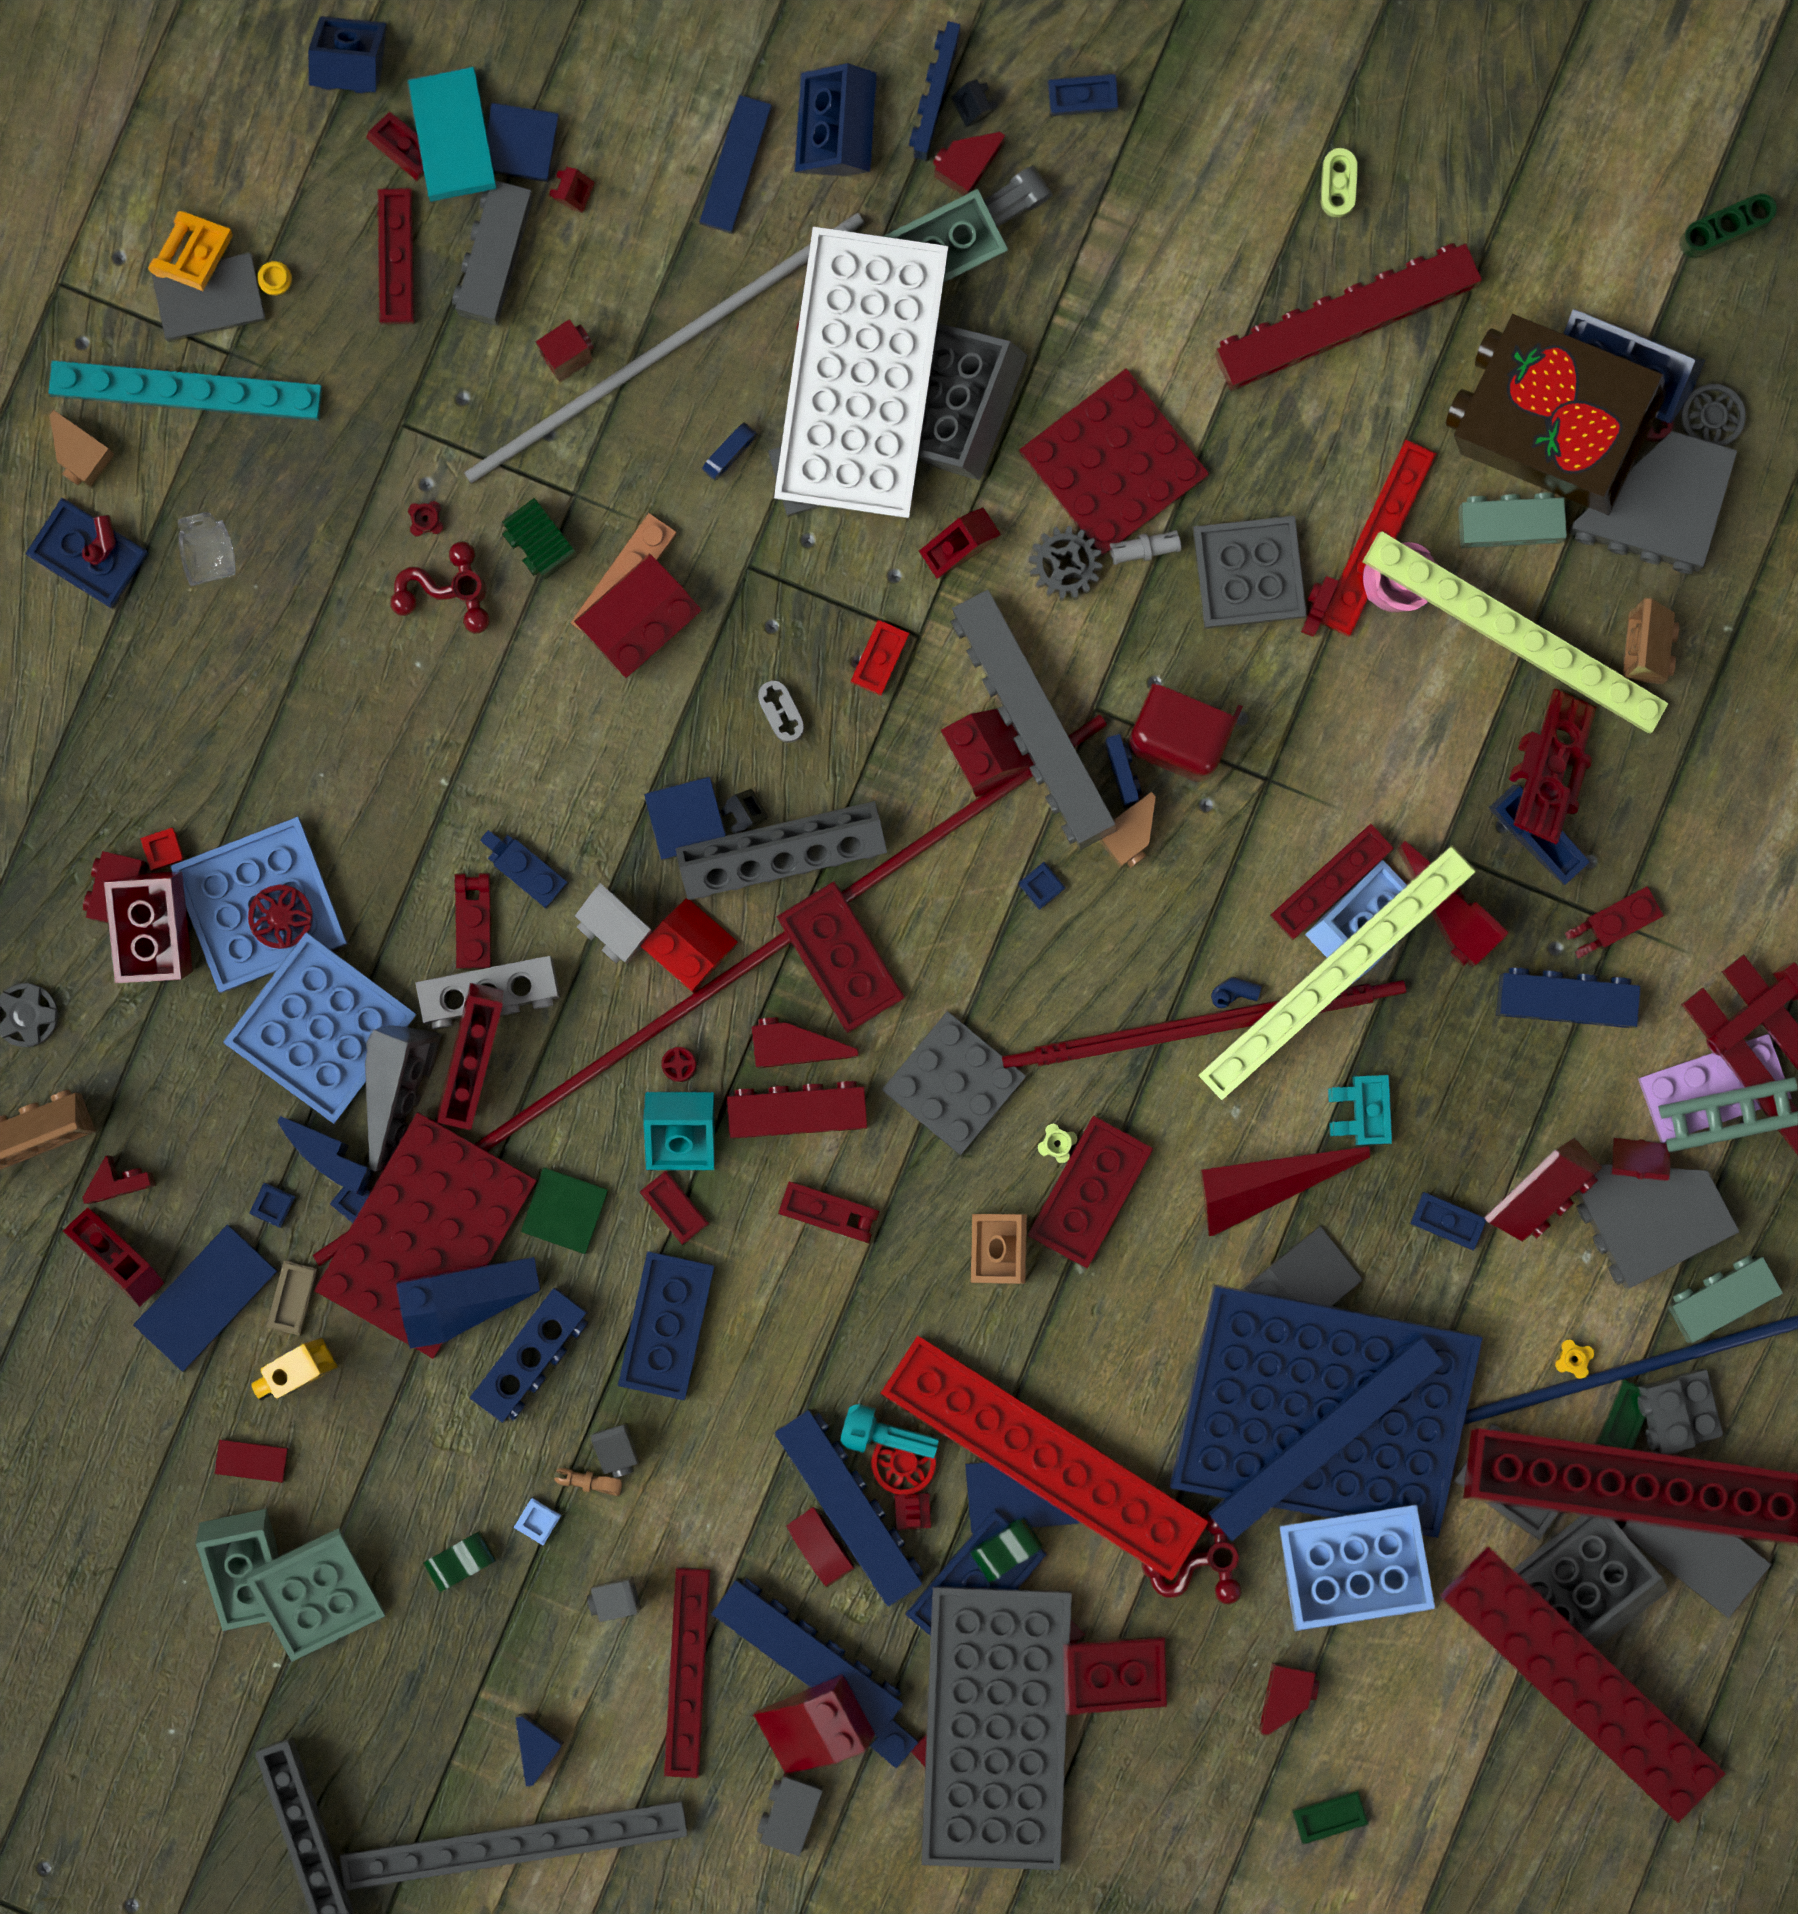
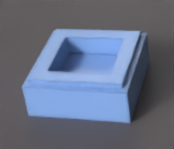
M532 1497L514 1528L544 1545L562 1515Z

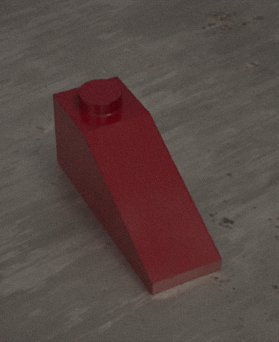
M778 1017L758 1019L759 1025L751 1026L757 1069L858 1058V1049L786 1022L779 1023Z
M88 1207L63 1230L139 1307L164 1284L155 1270Z

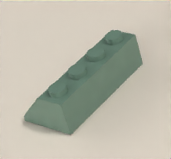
M978 189L882 236L948 246L943 283L1008 251Z

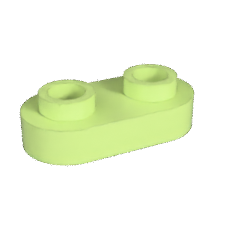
M1337 148L1330 151L1326 155L1322 166L1321 206L1329 216L1335 218L1348 215L1356 201L1357 160L1354 154L1347 149ZM1341 163L1344 165L1345 171L1337 173L1333 169V165ZM1339 196L1343 199L1344 204L1335 206L1332 203V198Z

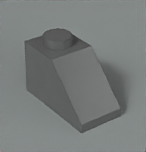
M628 1423L590 1435L604 1474L612 1472L614 1478L634 1472L632 1465L638 1464L639 1460Z
M633 1576L593 1586L591 1588L592 1595L587 1596L590 1613L592 1616L598 1615L599 1622L638 1614L641 1610Z

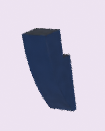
M1512 785L1489 809L1563 885H1566L1589 863V860L1563 831H1561L1559 842L1554 844L1513 825L1523 789L1521 786Z
M279 1117L277 1123L286 1137L311 1165L340 1186L361 1196L364 1195L374 1171L344 1158L349 1145L284 1117Z

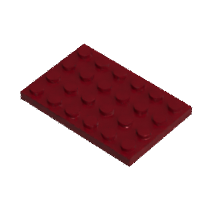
M417 1112L314 1291L409 1345L402 1320L396 1283L404 1279L488 1265L537 1180ZM442 1343L417 1347L415 1349L434 1359Z

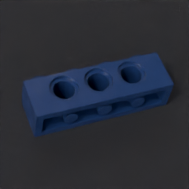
M553 1288L470 1396V1399L501 1423H504L508 1418L514 1421L526 1406L522 1399L530 1390L535 1393L547 1377L542 1373L550 1363L556 1366L567 1352L563 1345L571 1335L577 1339L589 1323L584 1319L588 1312L560 1290ZM549 1320H556L562 1326V1333L555 1340L547 1338L544 1334V1326ZM529 1347L538 1349L541 1354V1361L536 1367H529L523 1361V1353ZM507 1375H514L520 1381V1388L513 1395L506 1393L502 1388V1381Z

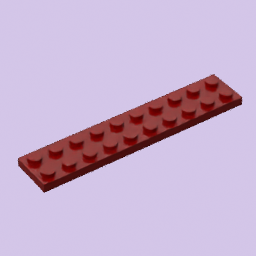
M918 1335L880 1393L1170 1581L1173 1580L1208 1524L1207 1520Z

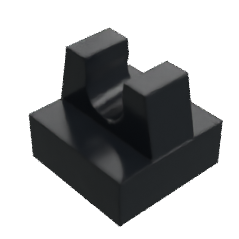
M977 79L967 82L951 97L966 127L977 124L982 118L992 113L998 107L996 100L988 102L984 94L989 89L988 84L979 83Z
M752 788L735 794L726 800L727 804L720 810L723 816L733 813L737 819V823L731 827L734 834L756 826L769 818Z

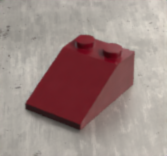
M844 1675L760 1709L753 1714L785 1774L835 1764L866 1751L875 1735Z

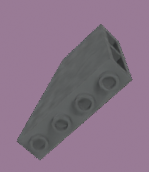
M1672 431L1631 469L1609 516L1588 508L1569 527L1568 534L1574 535L1575 541L1582 544L1594 545L1595 542L1608 545L1607 550L1616 554L1627 555L1628 552L1641 555L1640 560L1650 564L1659 565L1660 561L1672 564V569L1680 573L1692 574L1693 571L1698 572L1704 567L1737 450Z
M1600 1164L1603 1168L1595 1175L1599 1181L1585 1194L1580 1190L1576 1193L1580 1202L1576 1206L1580 1217L1585 1224L1591 1223L1596 1235L1592 1236V1239L1601 1255L1607 1254L1612 1263L1608 1270L1617 1285L1622 1284L1624 1288H1632L1739 1233L1709 1172L1706 1170L1670 1168L1669 1181L1647 1178L1640 1180L1637 1177L1612 1174V1165Z

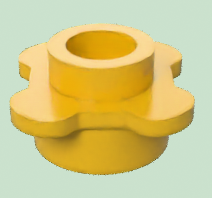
M1565 1340L1561 1344L1562 1351L1560 1357L1555 1362L1556 1369L1562 1373L1566 1371L1573 1373L1578 1379L1585 1378L1588 1375L1587 1366L1589 1360L1594 1357V1350L1590 1346L1581 1347L1575 1345L1573 1340ZM1573 1356L1578 1358V1361L1575 1363L1572 1362Z

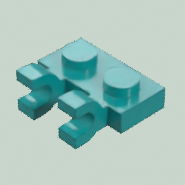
M1389 1075L1352 1077L1353 1087L1328 1088V1102L1354 1101L1355 1120L1329 1123L1330 1136L1355 1135L1356 1145L1392 1144Z

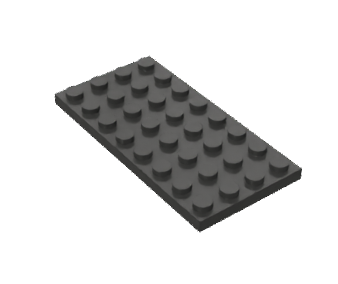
M933 1586L922 1865L1060 1870L1066 1738L1063 1644H1069L1071 1591Z

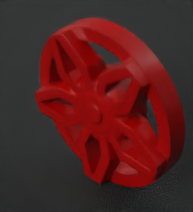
M876 1445L872 1454V1471L877 1482L887 1491L898 1495L913 1494L922 1490L932 1479L936 1467L935 1456L934 1458L925 1456L921 1460H917L915 1453L894 1448L895 1452L890 1449L880 1450L883 1445ZM886 1454L891 1456L890 1462H885L877 1457L878 1455ZM930 1459V1469L925 1478L922 1469L918 1468L917 1465H923ZM877 1463L885 1468L891 1467L886 1473L885 1481L878 1472ZM914 1471L918 1473L921 1483L911 1478L910 1475ZM895 1473L899 1478L890 1486L888 1484L891 1474ZM905 1476L907 1482L915 1486L910 1489L896 1488L903 1482V1477Z

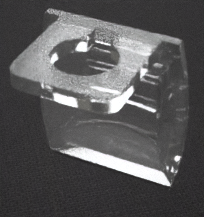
M203 512L177 520L178 526L181 529L179 531L181 561L191 587L236 575L234 549L223 520L216 521L210 512ZM198 521H204L202 525L196 526L195 524H191Z

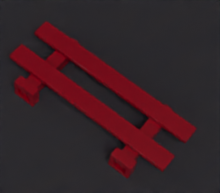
M1744 954L1721 971L1747 1004L1729 1020L1704 987L1681 1004L1706 1036V1044L1709 1049L1717 1056L1723 1058L1744 1087L1775 1081L1743 1039L1760 1024L1765 1027L1798 1070V1024L1783 1006L1790 999L1793 1001L1798 1000V966L1795 962L1783 965L1775 971L1773 975L1777 981L1771 986L1766 984ZM1774 1095L1754 1099L1767 1117L1778 1116ZM1789 1099L1791 1112L1798 1111V1109ZM1798 1125L1778 1129L1798 1156Z

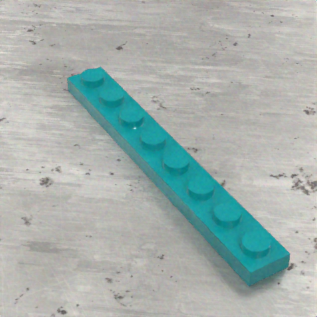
M52 361L48 394L51 397L319 421L322 386Z

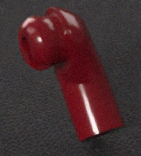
M110 515L98 516L93 519L97 537L91 544L84 546L82 550V557L88 563H102L115 548L116 542Z

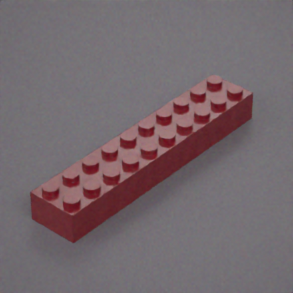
M1482 1428L1471 1430L1463 1499L1798 1546L1797 1473Z

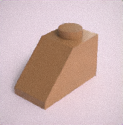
M53 410L50 414L57 462L65 469L62 475L77 486L83 481L91 487L114 454L109 448Z
M1152 792L1114 819L1117 831L1099 840L1119 868L1125 864L1132 868L1146 857L1143 851L1149 846L1156 798Z

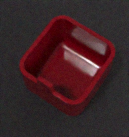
M1152 684L1131 732L1129 748L1133 755L1139 759L1194 782L1206 781L1213 776L1221 761L1243 706L1238 704L1232 716L1172 689Z

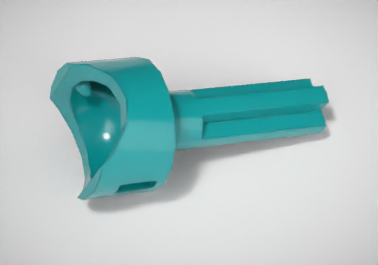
M862 1404L849 1407L840 1439L846 1448L864 1453L866 1444L870 1445L872 1440L878 1444L934 1458L939 1442L938 1438L883 1423H876L877 1418H874L876 1408Z

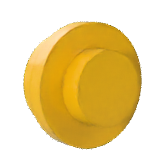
M268 262L258 272L259 286L269 295H281L291 285V272L281 262Z

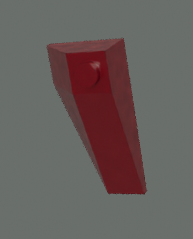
M1406 841L1397 848L1413 880L1431 864ZM1458 887L1432 910L1431 914L1447 944L1452 948L1449 952L1451 956L1462 966L1468 963L1471 967H1474L1507 936L1508 932L1476 902L1467 904L1463 900L1465 896Z

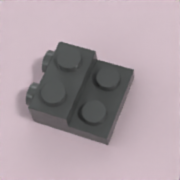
M1702 1368L1638 1386L1641 1395L1637 1399L1641 1414L1644 1417L1646 1416L1649 1427L1646 1430V1439L1649 1447L1655 1453L1668 1455L1696 1447L1695 1444L1723 1436L1707 1369Z

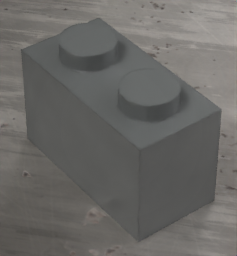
M785 1773L782 1781L775 1779L768 1797L769 1800L774 1801L770 1814L763 1812L757 1829L758 1833L763 1834L760 1843L800 1857L823 1787Z

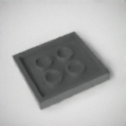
M1295 516L1193 527L1204 629L1306 618Z
M947 1011L883 1087L882 1091L961 1156L1026 1076L1015 1067L1004 1068L1002 1056Z

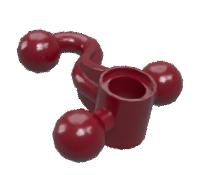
M459 541L453 544L449 550L450 562L458 567L459 571L453 577L452 585L438 586L431 575L425 569L419 567H408L396 576L394 594L390 600L391 609L395 614L407 616L415 610L417 600L415 595L407 590V585L411 580H416L432 598L447 600L458 597L462 602L466 603L467 612L463 617V624L469 632L478 634L488 628L490 617L483 608H480L479 603L485 598L487 586L484 580L472 571L471 564L475 559V550L470 543ZM469 579L476 580V591L468 596L463 595L461 592L463 583Z
M1209 1513L1205 1518L1208 1521L1206 1529L1213 1534L1214 1544L1209 1552L1196 1553L1187 1557L1180 1567L1177 1581L1174 1584H1167L1161 1574L1141 1563L1142 1571L1150 1578L1153 1589L1165 1598H1175L1186 1592L1191 1583L1194 1570L1201 1566H1210L1219 1573V1581L1214 1591L1219 1602L1226 1605L1234 1604L1240 1599L1242 1594V1588L1239 1582L1233 1579L1232 1573L1239 1560L1238 1549L1232 1542L1228 1541L1227 1535ZM1221 1547L1228 1548L1233 1554V1561L1226 1566L1217 1564L1213 1558L1214 1551Z

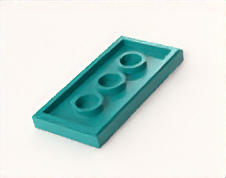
M474 67L408 80L430 202L497 189Z

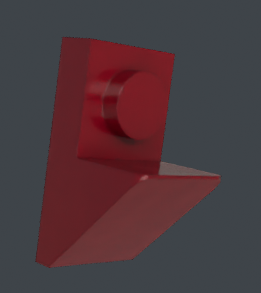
M106 1155L82 1197L84 1204L91 1205L154 1187L156 1184L153 1173H143L142 1168H136L121 1173L123 1179L119 1180L113 1157Z

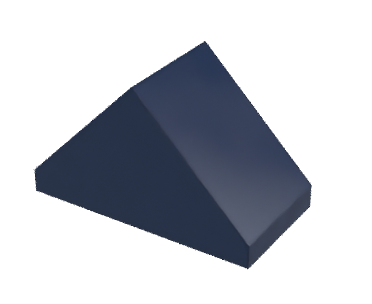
M524 1713L518 1714L515 1719L525 1785L528 1787L534 1785L564 1742Z

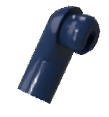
M1231 977L1214 988L1211 993L1212 1002L1217 1008H1226L1239 997L1257 1002L1262 985Z

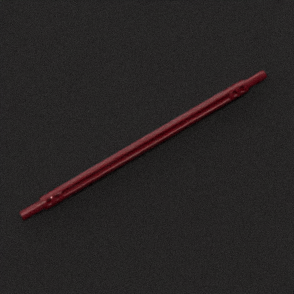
M1400 980L1374 986L1366 983L1347 987L1319 1013L1373 1003V999L1405 994V982ZM1280 1000L1035 1046L1032 1051L1002 1056L1003 1067L1016 1068L1037 1064L1040 1067L1249 1027L1256 1023Z

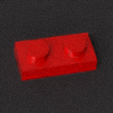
M878 620L850 683L882 697L909 637V633Z

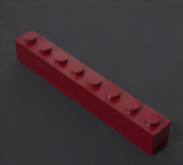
M1455 243L1448 244L1436 251L1437 256L1425 260L1424 256L1417 257L1405 264L1407 268L1394 273L1393 269L1384 271L1374 277L1375 282L1363 286L1362 282L1351 285L1343 290L1344 295L1332 299L1331 295L1320 298L1312 303L1314 308L1301 312L1300 308L1292 310L1281 316L1283 321L1270 325L1269 322L1261 323L1250 330L1252 334L1239 339L1238 335H1233L1222 340L1219 343L1221 347L1216 349L1215 357L1230 392L1478 288L1482 279L1466 243L1456 247Z

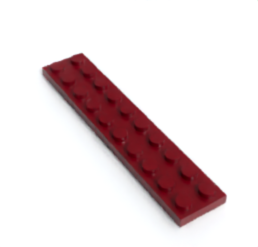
M1489 1546L1440 1595L1458 1615L1677 1823L1726 1774Z

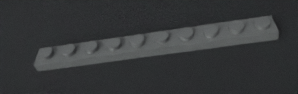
M682 1800L344 1853L340 1855L344 1889L350 1890L687 1837L688 1832Z

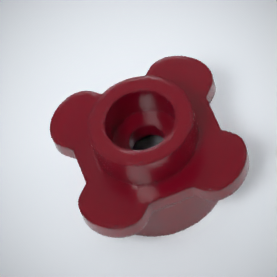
M431 501L429 504L423 503L418 505L413 503L409 506L408 514L411 516L412 521L410 532L414 536L419 537L423 533L429 532L433 534L442 532L443 524L439 519L440 504L436 501ZM424 516L429 517V520L427 522H424L422 520Z

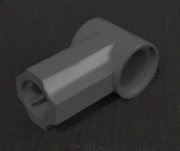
M1034 165L1019 172L1009 181L1010 184L984 199L996 227L1001 226L1026 209L1030 211L1037 208L1053 195Z

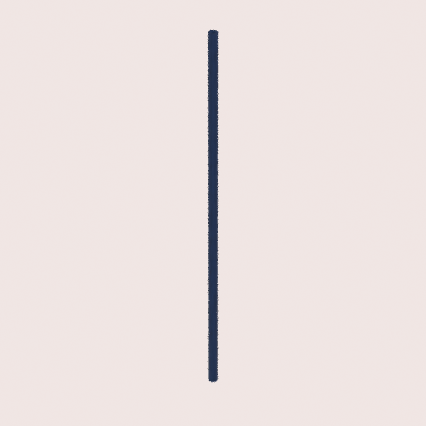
M1798 1315L1590 1374L1582 1379L1576 1378L1468 1409L1463 1425L1798 1329Z

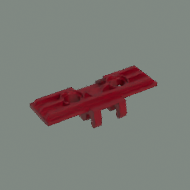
M1556 688L1552 690L1540 734L1531 731L1520 739L1518 749L1525 751L1522 763L1514 766L1510 773L1509 780L1512 782H1517L1519 778L1527 779L1513 825L1554 844L1559 842L1566 814L1578 812L1580 804L1577 800L1586 769L1591 767L1592 757L1584 753L1597 707ZM1557 730H1563L1569 734L1571 738L1570 744H1564L1558 739ZM1568 764L1573 766L1568 785L1565 787L1562 780Z

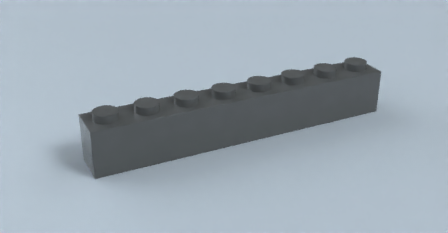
M989 590L953 607L955 619L950 621L959 639L966 637L971 647L966 652L975 668L981 666L987 677L983 678L982 682L990 697L997 695L1002 706L997 709L1005 725L1013 724L1018 734L1013 739L1022 756L1028 753L1034 763L1029 769L1038 785L1044 783L1050 794L1045 796L1046 801L1054 815L1059 812L1061 813L1066 823L1061 828L1070 844L1076 842L1079 849L1082 850L1116 832L1114 820Z

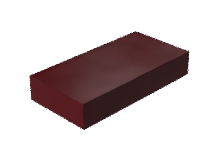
M666 1170L640 1191V1194L682 1245L709 1224Z
M220 1439L214 1474L283 1483L289 1448Z

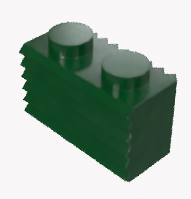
M535 498L502 521L506 530L501 534L513 550L518 546L527 556L522 561L533 576L540 573L545 580L577 556L575 550Z

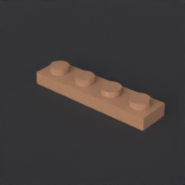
M648 513L571 621V625L583 633L574 620L649 553L658 561L676 537L677 532Z

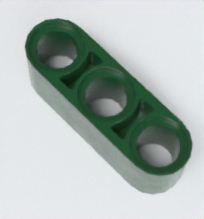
M1760 193L1693 222L1687 227L1680 238L1679 244L1682 252L1691 258L1702 257L1764 229L1776 215V202L1771 196ZM1755 205L1762 207L1766 212V218L1758 219L1754 217L1751 207ZM1721 220H1731L1735 224V232L1729 233L1724 231L1720 224ZM1690 234H1701L1705 239V245H1694L1690 241Z

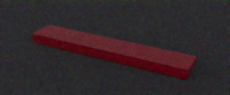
M676 1567L664 1776L699 1778L711 1569Z

